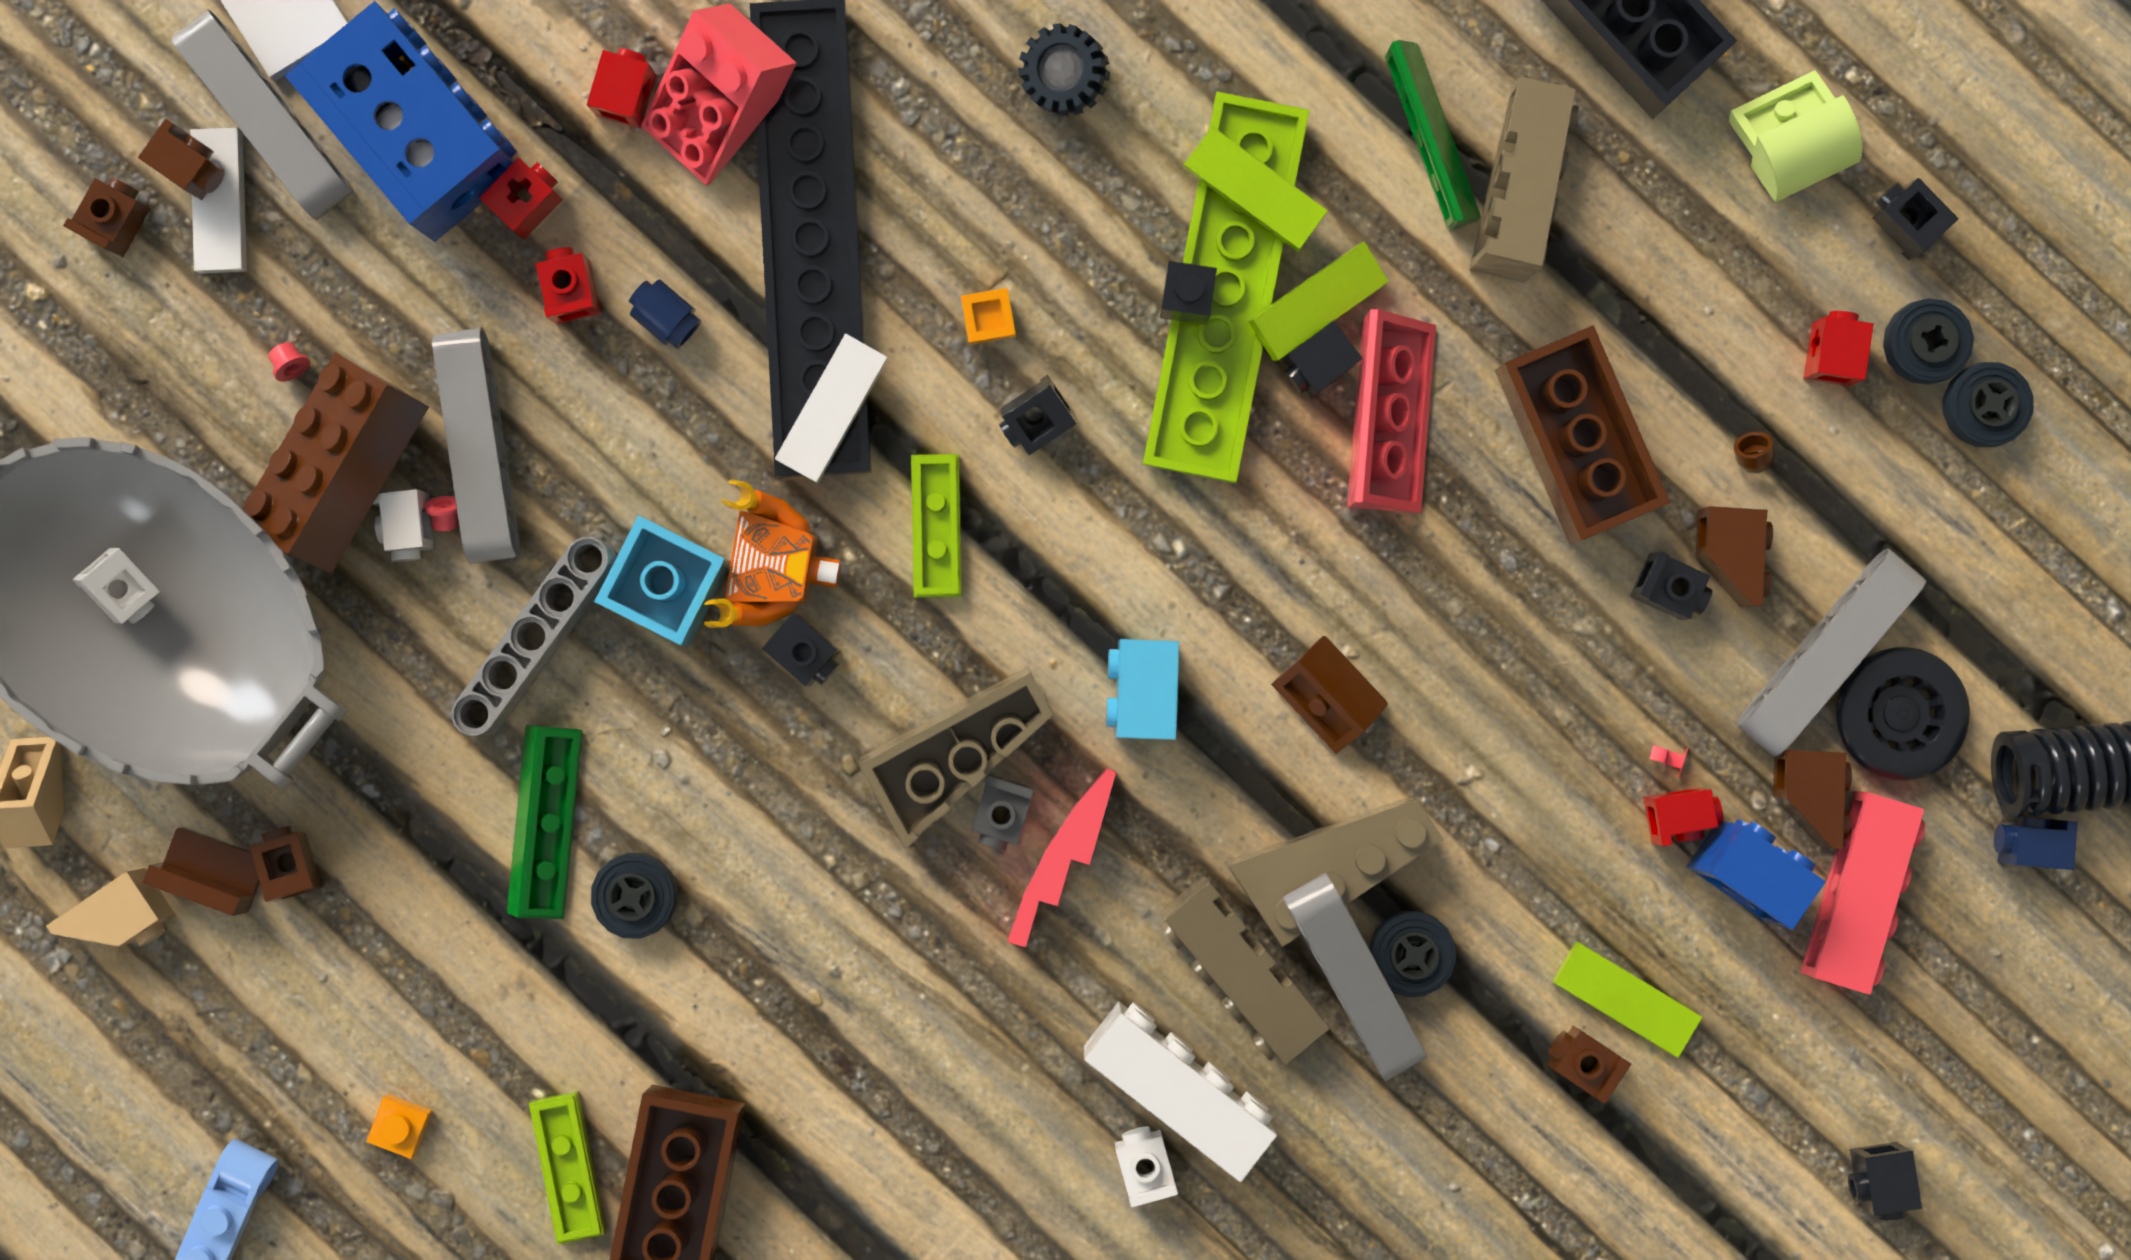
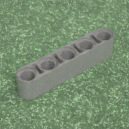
M207 9L171 37L172 43L295 200L314 220H318L354 192L342 173L230 31L212 11Z
M480 327L433 335L434 362L461 539L468 563L476 564L518 557L520 554V540L487 334L484 328Z
M582 537L569 545L455 701L451 718L454 726L461 733L470 736L489 735L502 727L597 597L617 558L615 550L609 543L593 537ZM597 547L602 554V563L596 571L588 573L582 566V555L588 548ZM568 585L574 594V601L567 610L561 612L555 607L553 601L554 594L559 587ZM537 623L544 629L545 641L539 649L533 650L527 645L525 636L528 628ZM509 662L516 669L517 679L510 688L506 689L499 683L497 674L499 668L504 663ZM477 701L483 702L488 710V719L482 727L475 726L469 717L471 706Z
M1887 548L1879 553L1743 711L1736 725L1773 757L1781 754L1793 743L1923 589L1926 580L1890 549Z
M1326 873L1283 896L1284 903L1385 1082L1427 1058L1424 1049L1346 906Z

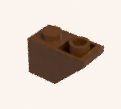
M1714 506L1697 510L1695 558L1739 607L1763 606V598L1768 597L1771 587L1770 571L1765 569V552L1771 548L1773 541L1772 522L1767 521L1768 510Z
M1784 750L1781 754L1774 757L1773 797L1818 846L1843 849V839H1846L1850 832V815L1847 810H1844L1845 791L1850 789L1852 783V768L1850 763L1846 762V753Z

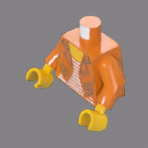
M734 479L728 481L729 484L740 488L741 496L735 503L722 499V503L728 508L739 510L725 599H711L704 603V605H716L720 609L721 615L718 621L704 622L707 627L722 628L730 624L733 626H766L790 616L797 609L798 603H807L811 584L837 588L841 571V560L815 556L818 537L810 534L808 520L783 499L754 490L747 482Z

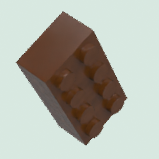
M1594 325L1505 362L1495 370L1569 545L1670 504V500Z
M335 352L328 365L321 371L318 382L306 403L297 412L294 423L280 447L271 456L269 466L254 491L247 497L243 509L285 553L332 574L429 406L377 374Z
M651 1085L642 1094L610 1260H715L746 1103L657 1085Z

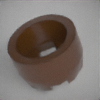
M1749 432L1740 436L1734 443L1735 458L1742 470L1759 474L1773 464L1775 450L1773 440L1768 434L1764 432Z

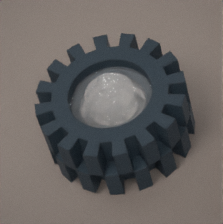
M1059 23L1053 24L1052 30H1048L1045 27L1038 31L1040 37L1036 40L1030 37L1026 42L1030 46L1028 52L1022 51L1019 60L1024 62L1023 68H1018L1019 77L1024 79V83L1021 84L1024 91L1031 96L1030 99L1037 105L1060 116H1068V113L1071 112L1078 115L1084 113L1082 108L1086 106L1089 108L1094 107L1097 104L1094 100L1098 94L1103 96L1106 88L1103 87L1104 80L1109 81L1110 72L1106 70L1109 60L1102 51L1104 48L1086 31L1071 24L1065 27Z

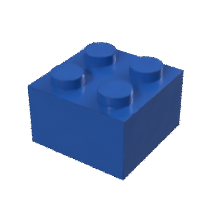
M1737 819L1735 823L1723 821V824L1713 828L1686 866L1763 921L1790 930L1795 928L1826 882L1813 873L1817 865L1795 850L1791 849L1788 852L1778 846H1774L1773 842L1776 837L1772 833L1752 821L1747 824L1740 819Z

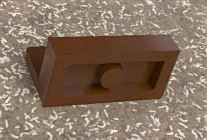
M1326 636L1318 639L1300 659L1271 684L1336 754L1364 733L1388 705L1384 697Z
M185 827L175 830L164 862L149 865L143 883L231 916L250 911L260 884L251 851Z

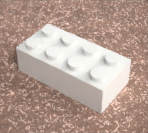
M1118 1001L1084 1045V1060L1241 1182L1277 1136L1270 1122L1273 1116L1267 1112L1269 1108L1248 1091L1242 1097L1233 1091L1234 1086L1230 1083L1231 1078L1213 1063L1208 1061L1204 1067L1194 1060L1196 1056L1192 1053V1047L1176 1034L1170 1032L1167 1037L1155 1030L1157 1028V1025L1154 1023L1155 1019L1139 1005L1132 1002L1129 1008H1127Z

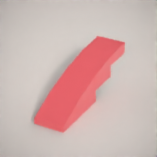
M1106 768L1073 806L1051 839L1025 889L1007 942L1026 947L1039 901L1058 906L1071 860L1090 865L1115 779V770Z

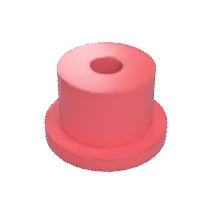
M292 342L279 344L268 354V358L274 366L273 375L280 382L298 378L310 366V360L307 355L300 354Z
M438 496L424 503V512L430 515V524L433 530L444 532L459 527L455 496Z

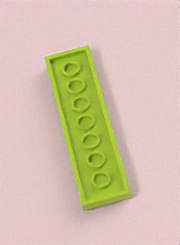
M1216 91L1209 129L1213 126L1295 186L1310 110ZM1200 180L1198 181L1182 263L1217 268L1210 318L1207 325L1171 320L1142 466L1235 484L1237 482L1263 350L1261 341L1248 321L1272 304L1284 242Z

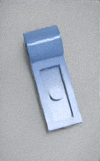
M234 1138L226 1146L214 1167L175 1260H232L257 1199L267 1189L276 1173L279 1159Z

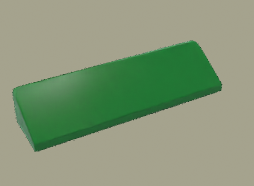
M1394 41L1385 55V60L1445 225L1451 231L1476 222L1481 218V214L1421 49L1415 42Z
M539 725L525 726L507 913L517 918L564 919L582 739L581 729Z

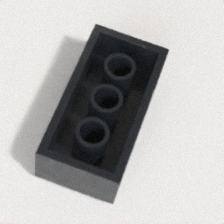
M1542 0L1652 119L1659 115L1737 42L1700 0Z

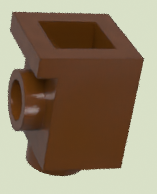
M166 118L138 156L144 163L200 200H203L207 193L215 191L225 175L224 169L209 159L214 153L212 149Z
M112 177L107 185L94 178L73 218H67L63 226L100 247L124 257L151 208L135 200L139 191ZM110 206L109 213L105 217H103L108 207Z
M286 826L263 833L262 838L264 842L249 846L265 902H277L323 888L321 878L318 877L305 832L293 833L291 826ZM290 853L294 856L296 866L292 871L287 872L283 869L281 862L283 857Z
M1574 1025L1568 1033L1562 1031L1556 1037L1548 1052L1552 1057L1547 1064L1549 1067L1604 1104H1606L1631 1066L1630 1062ZM1589 1055L1594 1056L1595 1062L1589 1071L1583 1072L1580 1067L1582 1059Z

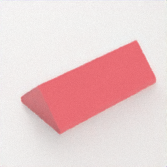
M1370 309L1362 320L1359 354L1363 359L1359 362L1347 508L1421 513L1436 325L1380 309Z

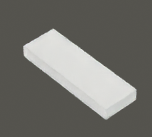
M239 128L190 129L191 136L214 151L209 159L225 171L224 178L219 187L212 193H207L203 200L192 195L194 271L200 274L247 272L243 132Z
M845 333L777 453L775 460L810 480L819 483L886 365L888 357Z

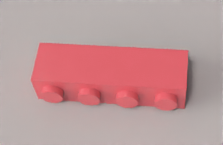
M1853 791L1847 810L1850 815L1849 836L1843 839V849H1836L1800 973L1870 995L1873 985L1876 986L1883 976L1885 962L1881 957L1886 940L1892 938L1897 928L1898 914L1895 912L1899 895L1906 891L1911 880L1912 870L1908 864L1913 847L1916 848L1920 844L1924 835L1925 822L1922 820L1924 809L1873 793Z

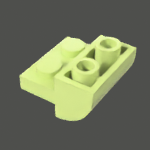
M1816 70L1730 111L1729 123L1753 156L1751 168L1775 203L1853 166L1861 160L1863 150L1862 137L1853 110L1844 95L1835 99Z

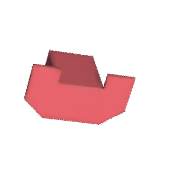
M1653 745L1649 759L1679 768L1678 777H1680L1689 747H1687L1685 755Z

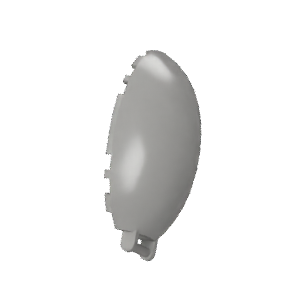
M92 437L53 439L54 443L29 450L21 448L1 459L0 697L39 731L76 754L90 758L107 766L106 768L121 774H128L154 782L202 785L233 781L252 768H255L271 782L286 789L293 780L290 774L335 719L341 721L348 710L320 688L324 673L321 635L308 594L294 568L267 532L241 506L202 476L166 456L158 455L133 444L95 440ZM109 548H119L160 591L150 600L155 606L134 624H131L128 620L123 624L114 623L87 593L72 581L73 578ZM114 580L109 584L108 591L113 598H119L123 595L125 587L121 581ZM310 703L316 704L319 708L277 760L273 762L269 759L267 755L293 729Z

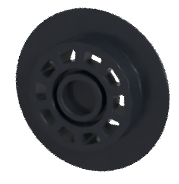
M1894 647L1878 651L1862 660L1845 680L1837 702V725L1845 747L1852 757L1864 768L1878 776L1892 780H1915L1936 773L1957 755L1968 733L1970 705L1962 681L1947 663L1921 649ZM1907 678L1913 680L1911 686L1904 685ZM1892 679V685L1886 687V681ZM1925 689L1930 697L1925 699L1920 693L1921 690ZM1934 706V719L1930 718L1929 707ZM1927 726H1930L1931 730L1926 737L1922 733ZM1872 730L1877 733V737L1873 734ZM1914 740L1916 746L1910 749L1907 742ZM1888 741L1895 743V750L1889 748Z

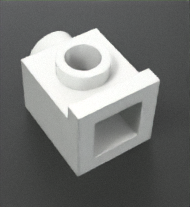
M417 489L379 493L372 505L380 507V515L375 517L376 537L380 544H384V551L391 553V562L421 559L420 551L435 550L430 515L424 512L423 507L424 503L430 499L429 493Z
M109 548L72 579L114 623L123 624L126 620L134 624L143 618L155 606L150 600L160 592L119 548ZM114 580L121 581L125 587L123 595L119 598H113L108 591L109 584Z
M1145 1126L1123 1133V1140L1115 1142V1150L1131 1208L1178 1195L1161 1130L1151 1132L1150 1127ZM1141 1159H1150L1154 1163V1169L1152 1172L1141 1174L1136 1169L1137 1163Z

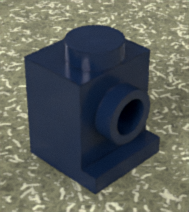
M2020 816L2018 825L2000 824L1996 827L1994 833V848L1998 853V862L2020 866L2074 870L2078 822Z

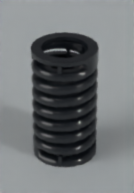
M2126 721L2122 724L2105 723L2102 726L2100 724H2089L2085 727L2069 726L2066 729L2063 727H2053L2048 730L2032 729L2029 732L2025 730L2000 732L1992 746L1991 776L1994 792L2002 811L2008 817L2016 818L2025 812L2032 816H2040L2045 811L2050 814H2061L2065 810L2077 813L2082 809L2098 811L2101 807L2108 810L2117 809L2119 806L2131 808V721ZM2014 757L2016 759V784L2018 795H2014L2012 787V765ZM2033 769H2034V780H2035V787H2036L2035 790H2034V786H2033V777H2032Z

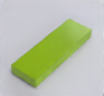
M1211 126L1183 165L1186 171L1297 252H1299L1328 212L1316 201L1213 126Z
M1361 242L1250 319L1248 323L1271 359L1277 361L1311 338L1333 320L1335 321L1383 287L1389 280L1366 243Z
M959 454L911 455L914 598L962 597Z
M1577 941L1552 980L1556 985L1679 1058L1703 1018Z
M579 1091L532 1100L529 1102V1108L557 1245L604 1235L607 1232Z

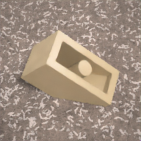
M51 737L10 739L0 766V840L4 848L53 845L65 810L61 744Z
M145 868L126 871L46 925V927L54 935L117 947L137 942L139 947H142L161 936L166 931L162 924L176 916V914L159 889L143 883L147 871Z

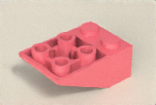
M728 3L695 10L688 21L641 127L701 182L709 185L778 102L797 62L732 4Z

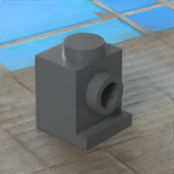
M989 774L971 830L981 834L978 842L1005 851L1008 842L1017 845L1035 788ZM1005 806L1010 810L1011 818L1007 823L999 824L994 821L992 812L995 807Z

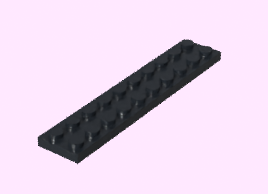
M796 0L750 3V21L797 62L778 102L756 127L776 478L804 477L775 460V457L845 333L865 344L845 0ZM868 396L823 475L872 473Z

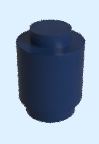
M661 279L653 284L647 280L644 281L629 299V303L633 305L630 316L664 345L670 343L676 349H679L689 340L702 321L694 314L696 309Z

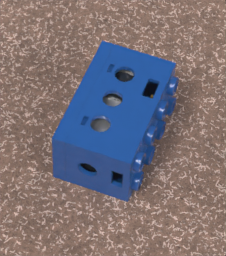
M373 1L289 71L285 77L405 220L433 242H436L483 203L479 199L480 196L514 162L511 157L518 151L488 118L481 122L487 117V114L459 85L456 77L445 64L426 46L427 43L412 25L395 8L387 13L376 1Z

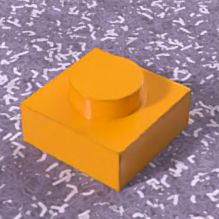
M1008 288L961 296L969 345L1016 337Z
M387 1094L382 1098L366 1142L411 1159L417 1154L433 1110Z

